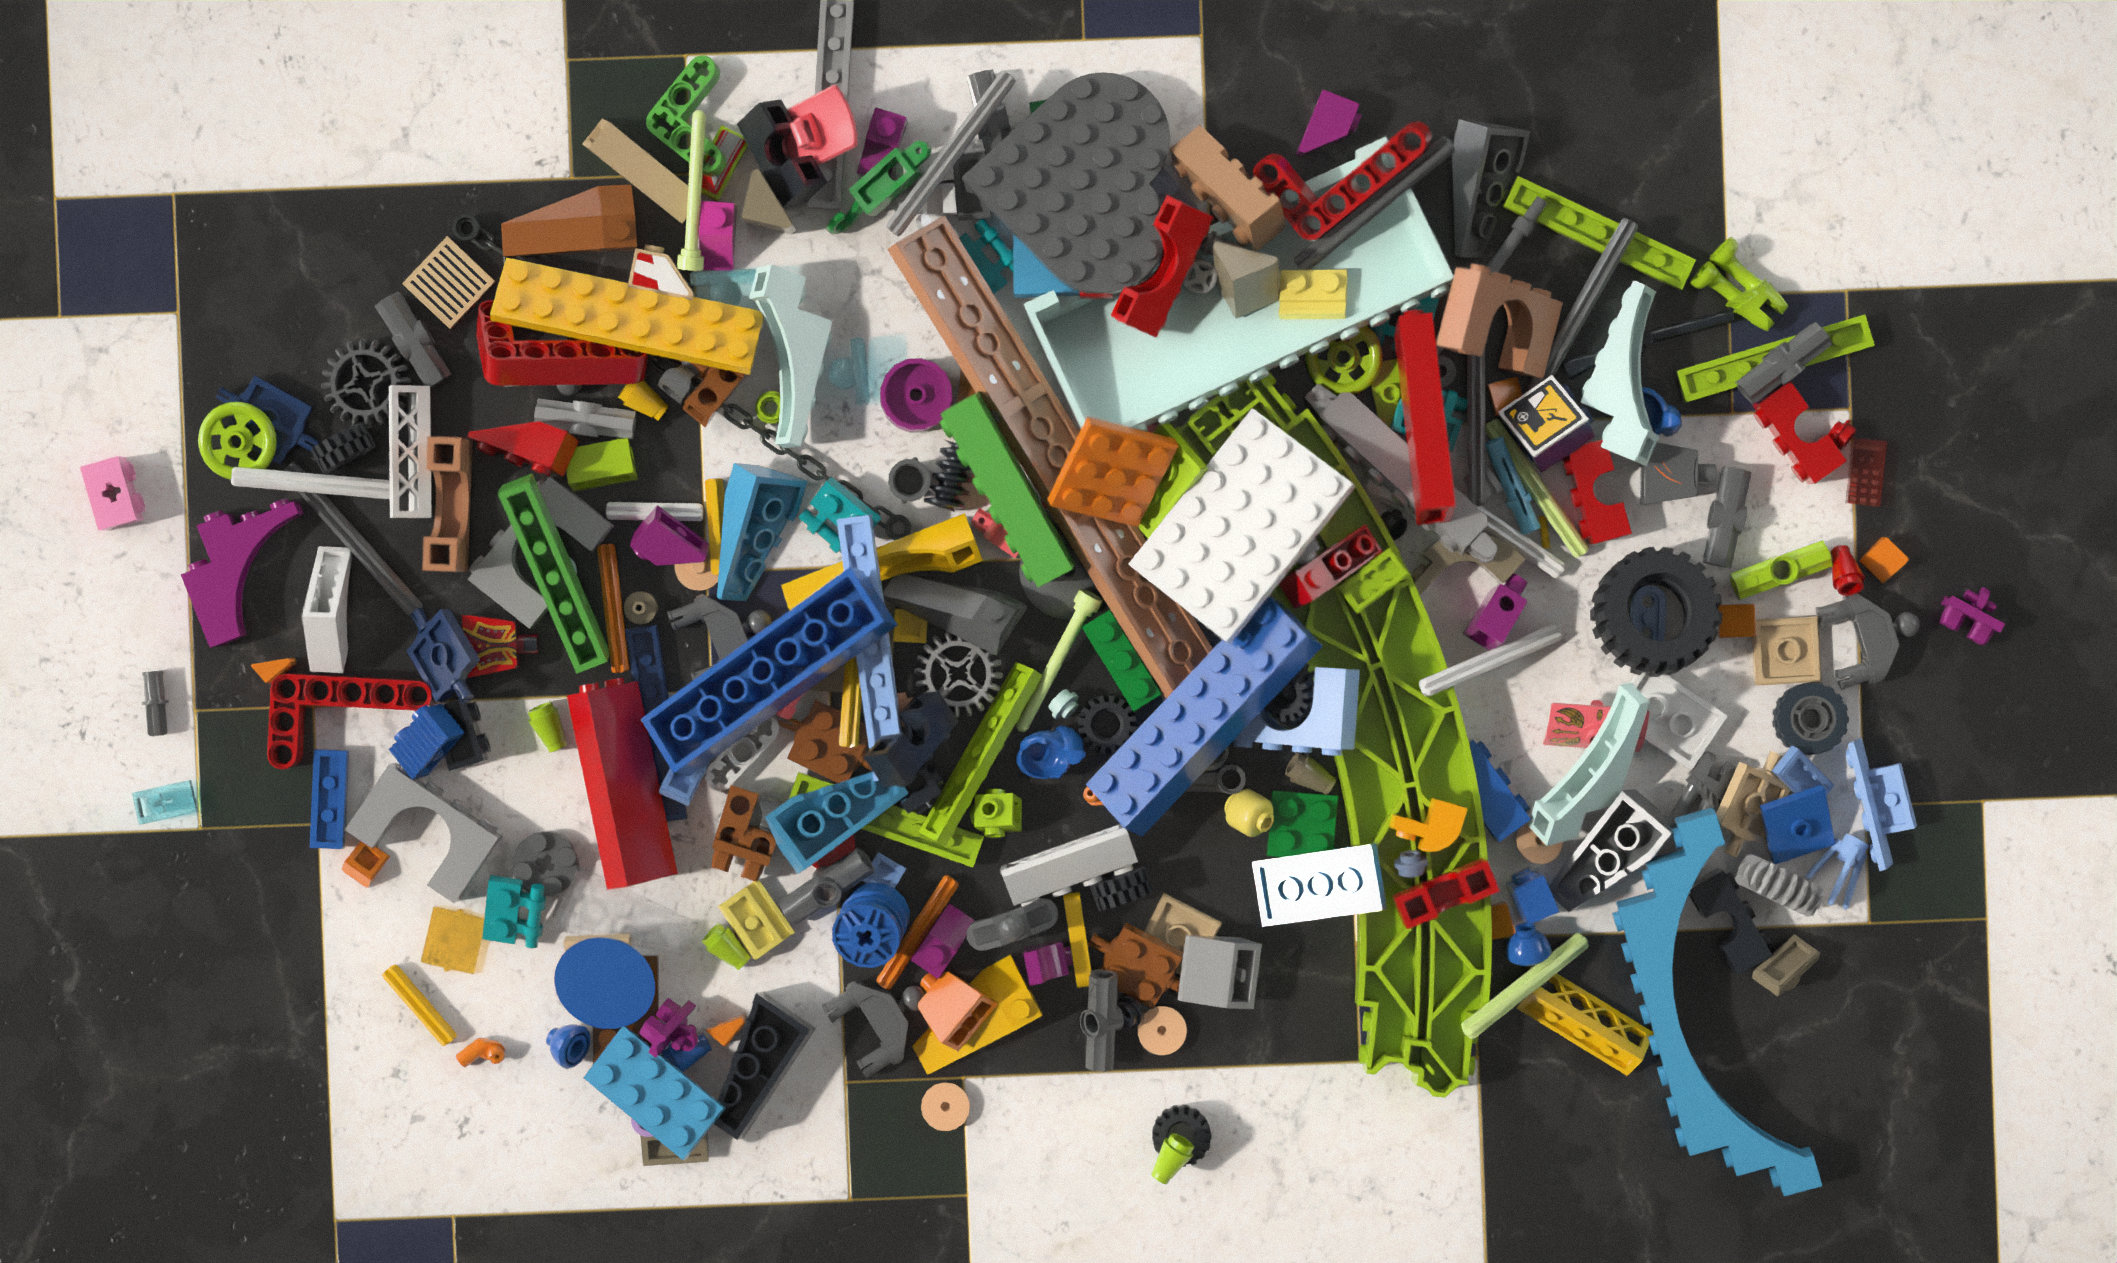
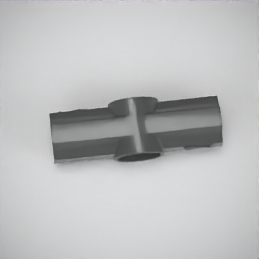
M993 69L966 76L973 107H975L996 79ZM1004 103L999 104L978 132L979 140L982 139L985 156L1011 132Z
M399 291L387 296L375 305L378 313L393 334L392 340L405 360L411 362L425 386H430V389L453 375L434 346L436 343L429 330L420 319L416 318L411 307H409L404 296Z
M1816 322L1808 325L1790 341L1781 343L1762 358L1763 361L1735 381L1738 390L1751 404L1758 402L1779 384L1783 385L1805 369L1804 365L1830 347L1832 342L1828 334Z
M1722 467L1716 499L1712 501L1708 513L1707 528L1709 533L1702 563L1732 568L1738 535L1742 533L1746 521L1747 507L1745 506V501L1751 479L1750 471L1734 467Z
M856 848L831 866L817 868L812 875V879L779 900V907L785 918L790 923L797 925L822 907L836 905L843 893L873 874L875 868L863 849ZM829 884L833 887L825 889L820 886Z
M1097 969L1090 971L1088 1009L1084 1010L1080 1015V1026L1083 1033L1087 1036L1086 1068L1092 1071L1107 1072L1113 1070L1115 1032L1121 1030L1124 1023L1122 1011L1117 1005L1118 973L1112 970Z

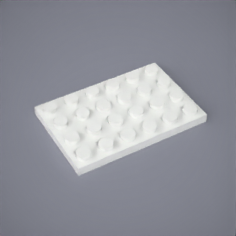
M1253 408L1207 464L1209 469L1203 477L1180 498L1129 562L1133 569L1229 644H1231L1355 488L1350 481Z

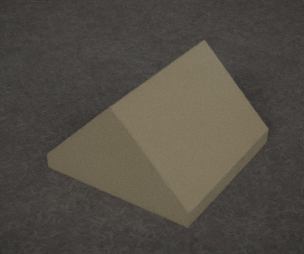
M758 168L752 171L741 218L746 224L788 234L795 233L797 231L762 173Z
M1214 242L1213 256L1214 267L1217 273L1216 285L1235 318H1239L1279 300L1280 282L1277 257Z

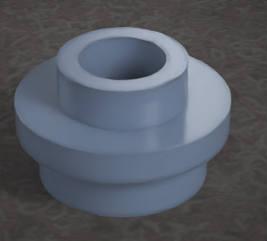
M1405 851L1394 860V864L1400 876L1416 877L1425 873L1428 860L1427 857L1420 855L1419 851Z

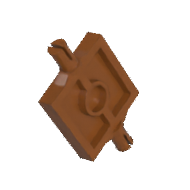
M815 700L809 714L801 722L794 718L788 720L781 717V719L792 723V725L780 720L779 726L795 733L794 744L788 754V760L836 783L850 780L853 772L860 765L872 771L863 758L867 753L868 743L865 723L860 721L858 746L853 748L842 747L839 744L841 711L818 700Z
M1127 922L1120 934L1111 942L1093 933L1088 946L1105 954L1100 970H1112L1118 973V991L1135 998L1154 1009L1161 995L1169 988L1179 992L1180 978L1175 975L1177 967L1183 958V951Z

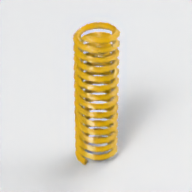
M1545 515L1539 516L1541 546H1543V549H1551L1549 531H1547L1549 529L1548 524H1546L1548 519Z

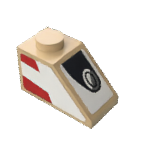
M645 244L644 250L635 248L628 287L645 291L650 290L674 297H683L689 300L696 297L669 255L663 254L664 248Z

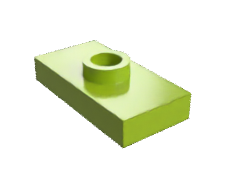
M1397 359L1382 362L1379 375L1373 384L1370 385L1376 415L1389 428L1399 399H1402Z
M1389 547L1337 586V588L1356 614H1358L1407 577L1410 572L1391 547Z

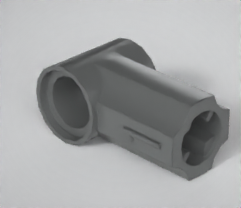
M1226 763L1216 770H1205L1186 791L1236 794L1245 786L1246 772L1237 763ZM1236 770L1241 776V782L1235 787L1225 785L1222 780L1224 772Z

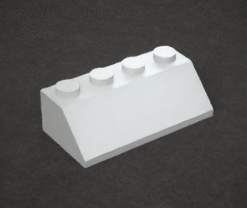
M1119 824L1002 865L1000 871L1013 905L1021 903V906H1025L1034 900L1040 899V896L1051 892L1053 897L1072 891L1070 886L1079 882H1083L1084 887L1103 880L1101 875L1114 871L1115 876L1133 870L1132 864L1138 862L1127 829H1124Z

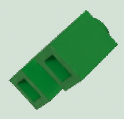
M1110 610L1082 626L1083 631L1133 711L1161 695V692Z

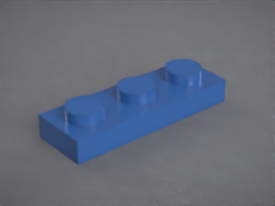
M314 749L310 848L345 849L349 750Z

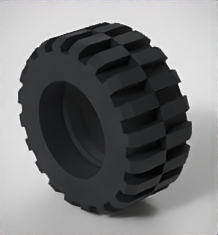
M1653 546L1643 548L1638 553L1634 551L1626 555L1602 577L1598 583L1599 587L1594 592L1591 600L1594 603V607L1590 610V620L1596 623V627L1592 629L1595 639L1601 638L1604 643L1600 647L1605 655L1611 652L1616 657L1613 663L1620 668L1624 665L1631 667L1630 673L1636 675L1647 672L1649 677H1659L1663 673L1671 675L1683 668H1687L1709 649V645L1715 641L1719 633L1716 628L1722 623L1723 613L1718 612L1722 599L1721 594H1714L1713 588L1717 583L1713 576L1708 579L1704 576L1702 572L1706 567L1700 561L1693 565L1689 562L1691 555L1683 551L1679 555L1673 554V548L1662 547L1659 551H1655ZM1645 583H1654L1668 588L1677 596L1684 611V626L1676 637L1667 641H1656L1642 635L1634 627L1628 615L1627 602L1635 588Z

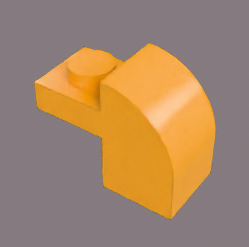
M1432 798L1425 823L1393 814L1389 827L1397 830L1395 836L1415 841L1416 835L1420 836L1418 849L1421 851H1439L1451 845L1459 836L1467 808Z

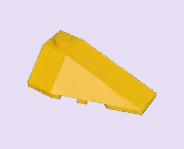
M1011 954L983 969L970 983L996 1001L998 1005L959 1051L942 1044L930 1027L912 1045L927 1075L1042 1016V1010Z

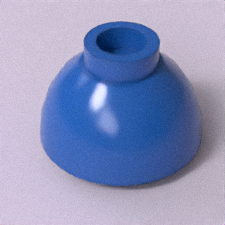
M1521 923L1517 925L1516 933L1509 938L1506 945V958L1520 966L1537 965L1551 955L1549 941L1540 931L1536 930L1534 924Z
M578 1024L553 1028L546 1038V1043L550 1046L553 1059L564 1069H571L582 1062L588 1053L591 1041L589 1030Z

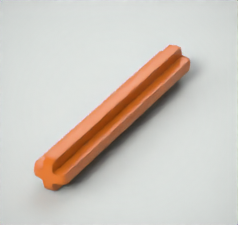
M602 544L597 547L611 671L613 673H622L629 671L630 665L616 548L614 544Z
M948 875L942 878L902 939L895 956L887 962L877 977L876 983L886 990H890L958 888L959 883Z

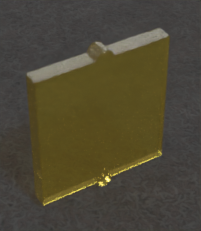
M433 906L421 963L443 967L446 972L452 969L474 974L483 936L484 917L464 913L463 909L454 911Z

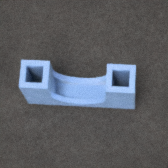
M1315 667L1312 709L1307 719L1300 726L1292 730L1286 729L1271 717V711L1266 713L1262 710L1233 740V746L1253 748V742L1263 743L1262 749L1282 750L1283 744L1292 745V752L1312 753V747L1322 748V754L1339 756L1342 755V749H1354L1360 670Z

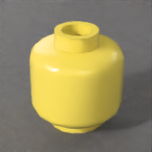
M1243 789L1236 794H1231L1226 801L1224 807L1226 821L1231 827L1249 837H1255L1268 831L1274 821L1273 805L1270 800L1255 791Z

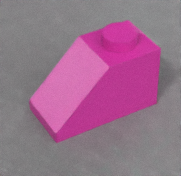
M701 201L699 247L701 249V256H704L703 271L733 272L737 218V206L734 203Z

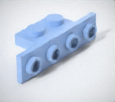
M1858 738L1848 743L1849 749L1846 750V758L1849 767L1854 768L1857 780L1854 781V790L1858 800L1862 799L1865 811L1862 813V822L1867 832L1870 831L1873 843L1870 844L1871 858L1874 863H1878L1879 871H1883L1893 865L1886 834L1914 829L1917 827L1902 763L1870 769L1863 740Z

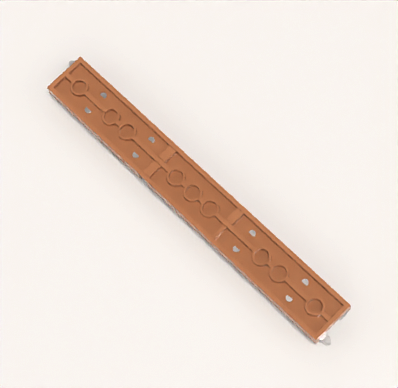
M921 214L916 218L919 230L895 243L887 249L973 389L975 392H980L1020 465L1162 694L1167 699L1213 648L1192 614L1129 565V562L1146 542L1138 527L1050 505L1048 497L1079 432L945 215L932 221L928 215Z

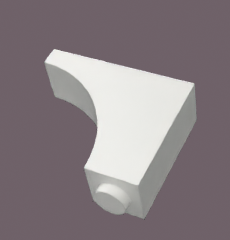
M318 546L302 614L310 672L343 673L348 653L347 594L352 562V552L348 548Z

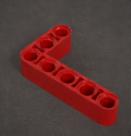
M1412 122L1406 125L1320 198H1317L1288 161L1278 154H1269L1258 162L1254 167L1253 177H1256L1263 183L1264 190L1268 196L1274 194L1280 199L1283 215L1303 239L1315 240L1417 158L1430 144L1431 132L1421 122ZM1408 132H1414L1420 136V147H1413L1407 142L1406 135ZM1383 153H1389L1394 156L1396 160L1394 168L1386 167L1382 163L1381 155ZM1265 164H1271L1276 167L1278 171L1277 178H1269L1264 171ZM1357 174H1364L1369 178L1370 188L1365 189L1357 184ZM1286 190H1293L1298 194V204H1292L1286 199ZM1332 195H1339L1345 200L1346 206L1344 209H1338L1333 206L1331 202ZM1308 215H1313L1319 219L1320 229H1312L1308 226L1306 220Z
M494 300L485 301L479 305L476 336L484 378L493 385L636 384L645 379L648 353L586 340L514 341L510 324L495 322L490 319Z
M296 673L279 675L273 680L270 688L268 761L277 769H287L298 765L302 760L306 705L416 711L424 705L431 707L436 701L432 696L431 689L424 680ZM287 679L291 680L296 687L295 694L290 698L286 697L281 689L282 683ZM319 681L326 683L329 689L328 695L324 699H319L314 693V687ZM351 683H356L361 688V697L357 701L351 700L347 695V688ZM385 684L391 686L394 690V699L390 703H386L380 698V689ZM418 686L423 687L427 692V700L422 705L414 702L412 698L413 690ZM284 712L291 714L294 718V725L290 730H285L280 725V717ZM282 745L288 746L292 751V759L288 763L281 761L278 757V751Z

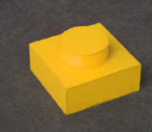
M895 609L894 620L898 626L894 628L893 642L926 643L927 621L903 609Z

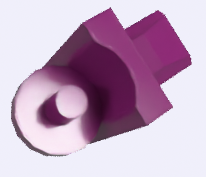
M1985 587L1981 588L1977 594L1969 589L1966 590L1963 598L1972 602L1971 605L1955 596H1945L1941 605L1945 606V609L1942 613L1940 624L1951 630L1958 631L1964 618L1973 621L1974 624L1967 638L1979 645L1985 646L1994 632L2001 633L2005 623L1981 611L1985 609L1993 613L1997 604L1988 600L1990 590Z
M667 998L656 1014L666 1024L664 1025L655 1017L650 1016L639 1033L652 1043L648 1053L657 1058L671 1042H673L672 1047L674 1050L691 1051L698 1044V1036L696 1034L697 1028L692 1024L687 1025V1017L697 1005L688 1000L681 1007L670 998Z

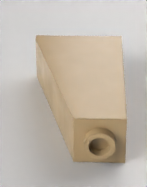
M602 119L582 145L677 221L683 223L687 219L688 185L614 125Z

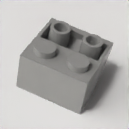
M1186 935L1178 1000L1221 1008L1254 1009L1262 944L1241 937Z

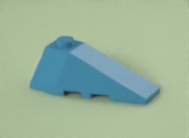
M733 464L724 500L717 597L719 599L747 601L766 568L765 559L772 547L778 548L782 541L779 535L788 520L793 522L799 512L807 485L806 480L760 465Z
M873 772L834 785L822 787L818 790L793 796L765 816L778 848L796 873L799 874L906 796L908 791L905 787L900 786L884 788L880 781H874Z

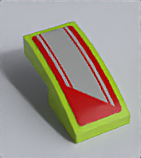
M721 125L712 143L724 153L727 160L726 167L721 174L715 177H708L702 174L701 194L715 202L720 200L733 178L735 169L749 147L742 135ZM705 153L703 160L707 164L714 165L716 160Z

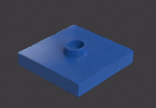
M1821 785L1760 805L1769 856L1773 864L1777 865L1835 845L1826 792Z

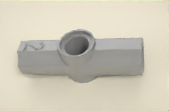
M538 398L534 422L540 421L569 431L570 434L591 437L603 435L633 439L637 412L627 409L602 407V404L573 401V403Z

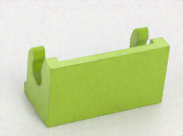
M628 438L576 447L566 469L568 484L573 491L638 480L633 450L630 447Z

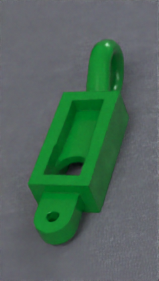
M915 141L907 149L895 147L848 189L855 198V202L846 215L839 212L828 222L827 231L832 235L846 231L854 225L863 212L869 216H877L923 175L918 167L930 157V145L927 142ZM900 162L906 173L895 181L891 178L889 170Z

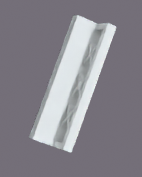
M389 386L390 518H431V471L426 470L428 437H431L430 386ZM398 393H410L408 397V414L398 406ZM398 415L402 418V420L399 423ZM406 423L408 424V447L399 440V430ZM399 448L403 451L400 456H399ZM406 456L408 457V481L399 473V463ZM399 481L403 484V486L400 489ZM408 489L409 511H399V497Z

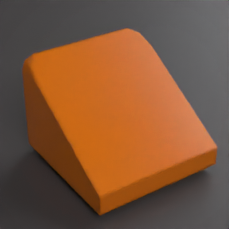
M1518 377L1485 385L1494 417L1499 416L1498 412L1522 396Z
M1881 537L1859 562L1881 583H1884L1909 561V558L1887 537Z
M1731 604L1718 607V612L1723 613L1722 623L1718 625L1719 638L1756 636L1754 604Z
M286 658L251 664V666L263 681L269 684L279 675L287 673L297 664V660L295 658Z
M360 841L344 861L342 871L368 888L390 856L378 847L371 848Z
M1503 901L1491 905L1492 940L1512 936L1516 933L1507 903Z
M743 1014L709 1026L706 1032L723 1046H727L743 1027L747 1017Z

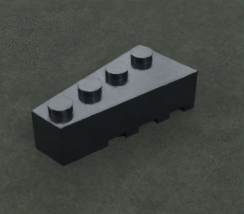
M764 992L756 993L754 996L749 1017L745 1022L738 1048L731 1061L727 1079L724 1081L718 1101L726 1109L714 1125L736 1140L746 1136L816 1030L814 1026Z

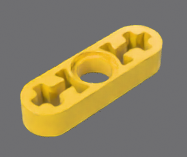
M1080 893L1064 894L1063 897L1077 988L1088 987L1091 965Z

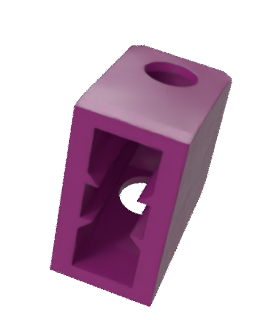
M1513 573L1504 585L1498 584L1492 588L1462 634L1488 651L1503 644L1527 604V600L1521 594L1528 585V582ZM1500 604L1504 606L1505 611L1500 607Z

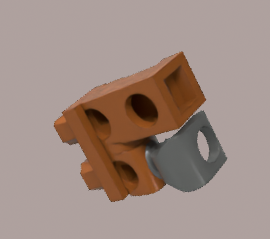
M680 360L682 364L677 368L667 370L660 378L658 386L675 401L682 404L690 389V382L695 376L700 377L703 381L686 399L683 410L706 428L714 418V415L746 379L747 374Z
M731 785L712 848L715 849L712 867L728 872L733 856L746 859L740 877L757 882L763 873L764 867L769 866L777 844L765 816L784 802L762 795L760 801L763 813L759 826H753L749 823L759 794Z

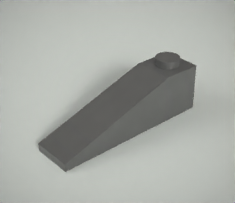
M1459 119L1453 145L1455 151L1452 153L1455 256L1482 258L1497 224L1496 211L1501 200L1506 201L1510 191L1507 190L1513 173L1519 174L1524 163L1530 131L1482 121Z
M906 573L894 576L883 592L885 601L996 656L1027 610L1026 604L999 591Z
M1636 789L1622 791L1550 883L1549 888L1554 900L1568 912H1572L1652 860L1674 833L1661 811Z

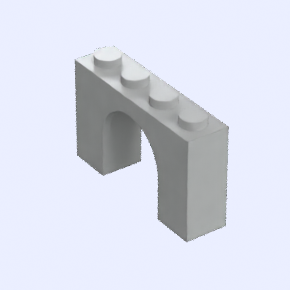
M550 476L547 480L541 478L537 485L555 526L562 528L587 549L595 552L615 525L554 477ZM510 525L506 532L501 529L489 543L493 548L484 558L480 555L469 568L472 574L468 580L529 629L535 628L546 614L548 607L541 592L526 581L518 569L516 552L519 541L512 525Z
M389 764L345 828V831L369 847L374 848L379 845L393 822L404 810L410 807H425L435 811L446 822L450 831L451 842L445 859L427 886L452 903H456L461 899L502 838V835L496 832L499 827L484 817L478 820L469 814L472 809L462 801L454 799L452 802L442 795L444 790L435 783L428 780L425 784L419 779L412 780L400 764Z

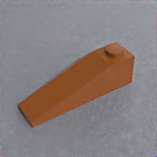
M597 186L501 223L503 257L635 251V248H637L632 186Z

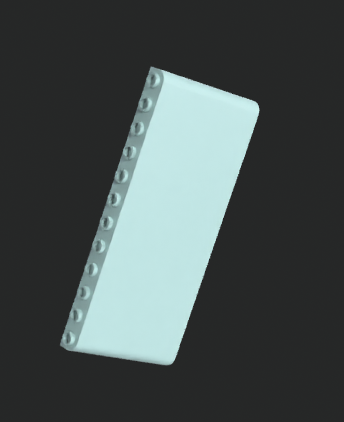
M1381 138L1356 150L1354 160L1305 183L1317 198H1320L1388 141L1387 138ZM1389 153L1381 155V161L1386 167L1394 168L1396 166L1394 156ZM1357 174V184L1365 189L1370 188L1369 178L1364 174ZM1409 188L1311 269L1347 270L1346 319H1280L1279 300L1239 318H1235L1216 283L1210 291L1202 294L1195 293L1182 284L1181 292L1174 300L1167 315V322L1160 330L1157 338L1110 316L1121 292L1113 294V298L1080 299V296H1056L1053 290L1024 303V307L1081 429L1086 418L1091 417L1148 431L1147 426L1158 421L1160 425L1166 424L1178 417L1177 412L1188 407L1190 411L1203 407L1208 403V398L1218 393L1223 397L1239 389L1238 384L1250 380L1251 383L1267 377L1269 375L1268 370L1279 365L1281 369L1292 366L1299 361L1298 356L1309 351L1311 355L1320 353L1329 347V342L1337 338H1341L1342 341L1348 340L1359 334V328L1368 324H1371L1372 327L1378 326L1390 319L1389 314L1400 309L1402 313L1413 310L1420 305V300L1430 295L1432 299H1436L1447 294L1450 291L1449 286L1452 284L1454 276L1411 188ZM1287 190L1285 192L1286 199L1290 203H1299V196L1295 191ZM1332 195L1331 202L1333 206L1338 209H1344L1346 206L1345 200L1339 195ZM1308 215L1306 218L1308 226L1312 229H1320L1319 219L1313 215ZM1285 217L1286 229L1257 251L1258 253L1278 258L1279 282L1281 270H1300L1295 264L1294 258L1315 241L1303 239ZM1217 222L1210 226L1209 233L1216 231L1217 236L1241 245L1243 249L1254 251L1248 244L1243 246L1235 238L1232 232L1234 228L1228 222L1224 224ZM1198 249L1196 257L1205 260L1214 267V257L1209 254L1204 256L1202 254L1203 250ZM1162 256L1153 271L1140 283H1143L1155 273L1160 265Z

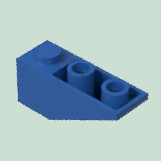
M1469 738L1484 826L1495 841L1501 842L1531 820L1526 813L1530 810V807L1520 794L1516 796L1512 794L1507 787L1511 781L1501 767L1496 770L1488 760L1492 757V754L1481 740L1476 743L1474 739Z

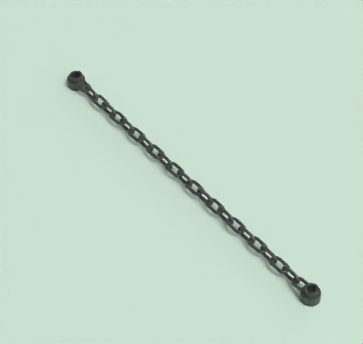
M463 214L454 220L453 232L457 238L463 241H470L484 251L493 249L503 256V250L495 245V237L483 229L475 217ZM465 223L473 225V231L470 234H464L462 231ZM480 232L491 240H486L485 243L488 246L476 240ZM515 256L521 261L530 262L524 256ZM503 257V263H505L506 258L513 259V257ZM648 354L651 367L662 375L666 371L655 364V362H660L658 357L671 364L674 368L679 367L671 358ZM693 378L688 392L692 394L694 391L692 388H697L695 383L700 384L702 380ZM734 403L723 404L721 408L724 409L723 414L728 421L742 430L751 428L760 434L761 443L778 455L787 453L796 459L798 469L816 481L822 479L827 481L830 478L826 475V467L812 456L807 454L799 456L790 448L779 446L781 449L779 450L765 440V438L767 440L770 439L768 434L776 437L777 432L772 429L763 431L753 424L752 415ZM731 408L737 410L742 415L748 418V420H743V423L745 425L741 424L728 414L734 413V411ZM804 459L809 460L822 470L816 471V474L819 476H816L802 466V464H807V461ZM838 481L841 485H845L858 495L856 497L879 516L881 513L878 510L890 517L886 524L881 520L878 522V525L885 529L889 538L897 540L910 535L912 526L908 518L903 515H895L883 506L877 505L872 507L863 500V494L858 488L848 481ZM895 522H902L904 524L905 530L902 534H895L892 527Z

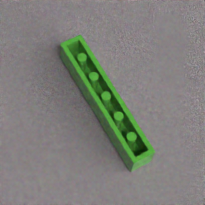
M978 391L945 409L941 413L943 418L940 421L941 427L947 437H954L958 444L957 455L965 467L970 466L975 475L972 481L981 496L986 494L992 505L988 509L997 525L1002 523L1008 534L1005 536L1008 547L1013 554L1019 553L1024 562L1021 565V569L1029 582L1034 581L1036 586L1040 587L1072 570L1075 565L1074 560L980 392Z
M533 473L502 485L498 495L576 674L606 663L609 657V648Z

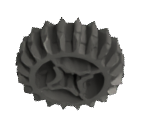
M360 339L359 349L357 350L353 342H347L349 353L346 354L343 349L337 348L335 351L340 360L337 361L333 358H328L327 360L328 364L334 366L333 371H322V375L331 377V381L321 383V388L332 390V393L324 396V401L332 402L336 400L330 411L337 413L343 409L340 420L343 422L348 421L353 415L352 425L361 423L364 418L365 426L372 428L374 424L373 417L376 418L379 425L386 424L384 413L389 416V395L380 405L379 389L383 384L389 382L388 380L390 379L391 385L410 384L411 378L400 376V374L408 371L409 368L407 365L396 366L402 359L399 353L389 358L392 352L390 345L384 346L380 351V341L373 340L369 349L367 340ZM361 357H376L388 369L372 373L367 365L363 363ZM353 363V378L341 388L343 373L349 364ZM363 376L375 379L373 380V385H370L372 388L369 392L367 389L356 388L360 386V382H363L361 380ZM398 393V398L400 395L409 397L410 393ZM361 394L365 401L369 403L371 410H358L351 406L345 397ZM398 400V406L404 409L405 404Z

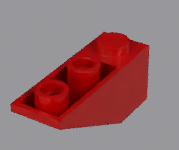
M540 421L472 431L467 436L477 443L476 449L493 457L496 452L505 455L504 460L519 467H522L523 463L532 465L531 470L546 477H550L551 473L564 476L579 443L567 431Z
M1366 524L1317 554L1309 562L1298 566L1285 575L1278 584L1293 608L1296 609L1315 600L1383 551Z

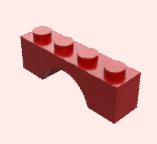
M1167 195L1153 224L1163 244L1160 265L1155 273L1143 283L1125 286L1110 316L1157 338L1160 330L1167 322V315L1174 300L1181 292L1184 278L1195 262L1200 244L1209 233L1213 217Z

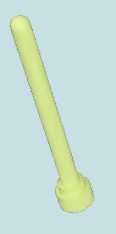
M701 110L695 111L692 118L685 248H681V254H678L677 259L678 269L701 271L704 268V256H701V249H698L706 115Z
M1082 588L1077 592L1073 600L1075 602L1073 607L1075 612L1052 654L1035 692L1031 695L1016 723V728L1019 732H1026L1030 727L1087 616L1091 617L1093 612L1097 613L1103 600L1096 594Z

